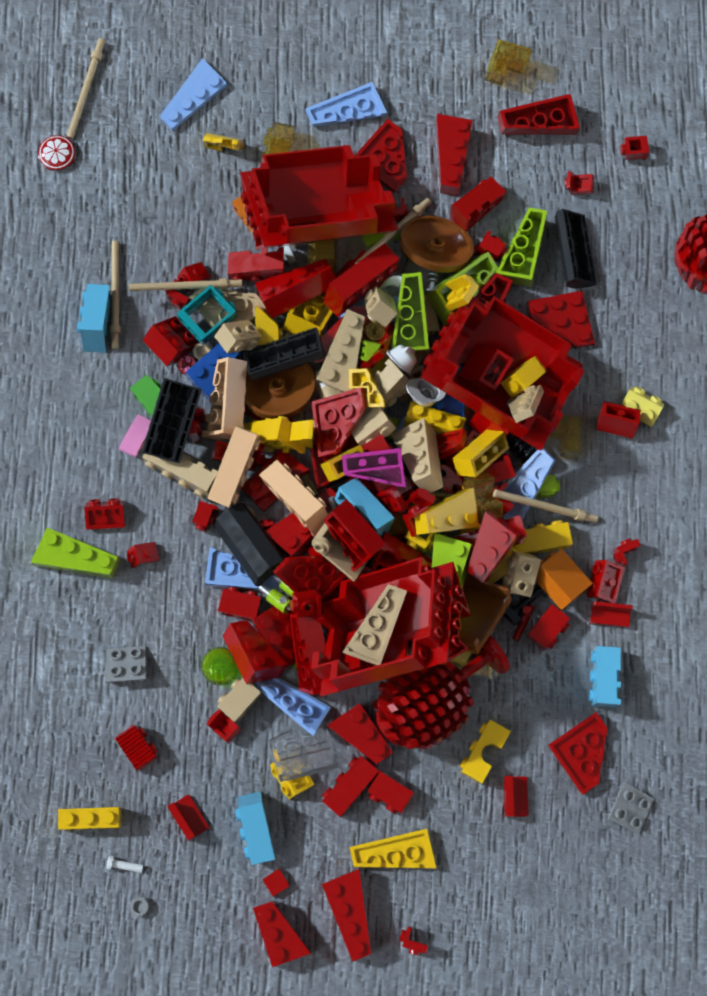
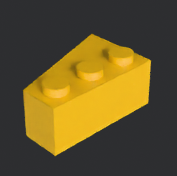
M278 416V418L274 419L266 418L262 421L253 420L252 422L244 423L245 429L260 434L259 439L265 446L263 452L283 449V453H289L290 449H295L298 453H305V446L289 441L291 422L287 417Z
M474 488L460 490L456 494L443 499V501L428 507L427 511L415 517L416 534L479 527Z

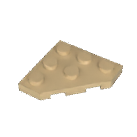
M206 288L199 289L190 295L189 300L192 301ZM227 289L221 290L224 294L223 298L227 302L231 301L237 308L235 310L237 318L232 322L242 320L253 321L255 319L256 305H260L267 311L256 293H240ZM212 297L197 309L211 328L228 315Z

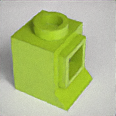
M547 475L534 499L538 496L539 498L553 497L556 492H560V482L556 480L555 475Z

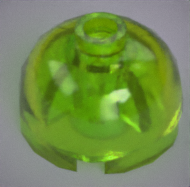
M226 647L210 649L201 661V671L204 678L216 686H225L232 683L239 673L234 657Z

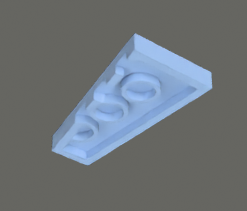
M544 448L542 451L537 450L515 473L516 477H512L507 482L508 485L502 491L534 499L556 460ZM512 502L514 507L504 514L503 517L510 519L520 515L523 520L530 506Z

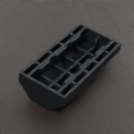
M563 208L556 211L555 222L566 287L579 289L597 285L585 215Z
M317 327L245 351L248 374L252 381L326 357Z
M167 378L163 379L142 453L180 464L202 389Z
M240 502L227 508L216 518L214 528L254 585L260 587L274 574L273 571L285 558L245 503Z

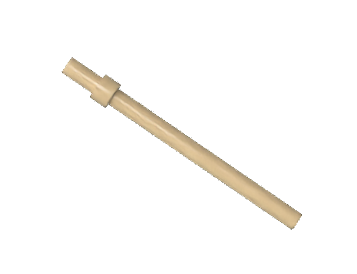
M102 38L98 39L96 48L92 51L90 57L92 60L66 136L70 140L74 139L98 63L101 62L103 56L102 50L105 40Z
M426 198L419 205H415L410 210V213L397 224L399 230L383 236L355 264L384 243L387 244L402 230L409 220L421 216L423 210L431 204L430 199Z
M112 241L111 325L109 326L112 349L119 348V335L121 334V326L119 325V241Z
M219 278V280L135 283L128 284L129 291L202 289L210 285L214 288L225 290L228 287H242V279L227 280V278Z
M496 489L493 491V497L570 516L578 521L586 520L594 523L598 521L597 515L586 513L582 509L577 508L574 510Z

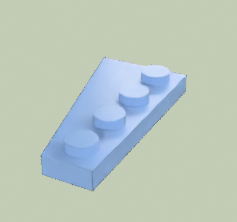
M202 58L160 115L161 120L174 131L227 87V83Z
M373 82L306 108V114L312 127L387 116L386 109Z
M209 548L206 586L234 587L260 591L259 587L254 585L232 554L222 553L214 548ZM272 576L263 583L268 589H276L283 593V590L279 588L280 583L274 580Z
M279 677L253 683V686L312 736L315 735L331 708L311 695L299 691L298 688Z

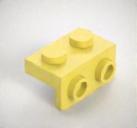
M631 386L621 403L622 406L641 410L640 421L651 427L664 407V403H662L659 397L654 395L651 397L645 394V390L638 386H635V388Z

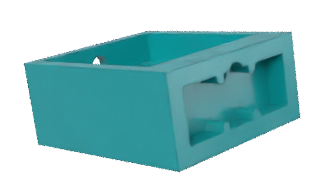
M212 285L208 286L177 313L178 320L202 346L216 335L223 323H230L237 318L235 311L237 308L231 301L227 302L223 298L224 294L219 288L215 289ZM212 297L228 315L207 333H204L191 319L190 315Z

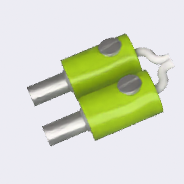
M274 573L272 578L280 583L279 588L292 597L294 592ZM263 584L259 587V590L267 596L266 601L282 613L286 614L291 610V600L276 589L270 590Z

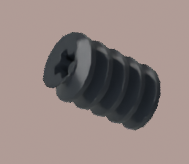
M511 434L507 439L508 446H512L510 452H517L516 458L523 457L522 464H525L537 451L535 447L514 434Z

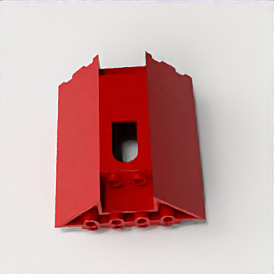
M350 145L262 155V163H259V168L240 172L243 190L241 192L242 204L245 205L247 225L253 228L255 250L380 235L399 230L394 218L395 200L391 190L383 191L380 183L381 165L377 155L354 157Z
M495 296L489 302L485 301V303L472 297L467 305L457 308L455 313L452 311L446 320L448 322L447 326L444 325L439 333L440 340H436L431 347V350H433L432 355L428 354L423 362L425 365L423 366L421 378L542 451L548 436L557 428L563 416L561 410L569 393L578 385L585 371L582 369L583 364L567 355L572 345L571 343ZM477 344L499 349L514 359L505 375L536 355L547 371L530 385L535 387L541 385L544 390L533 416L518 423L515 422L507 402L511 396L501 385V382L493 394L489 396L458 377L457 370L459 365L467 362Z
M423 557L358 576L355 581L351 579L341 581L339 596L322 602V615L317 616V620L328 630L325 655L321 651L313 652L311 670L322 679L320 697L447 663L469 650L459 639V633L461 629L460 619L471 616L453 562L432 568ZM388 584L407 590L380 665H375L342 653ZM413 640L412 655L407 656L408 641Z

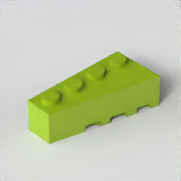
M489 252L477 256L467 266L456 271L425 293L426 298L443 325L446 326L448 324L446 320L452 311L455 313L457 310L456 308L449 311L444 307L448 301V295L452 292L446 286V283L464 274L471 276L475 283L479 285L473 295L475 297L479 293L480 288L486 284L498 268Z

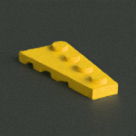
M427 829L349 847L354 867L436 868Z

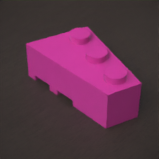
M401 448L342 455L344 475L406 488Z

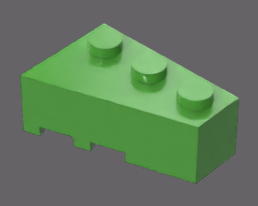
M146 375L129 389L146 412L152 416L161 385L155 378L152 380Z

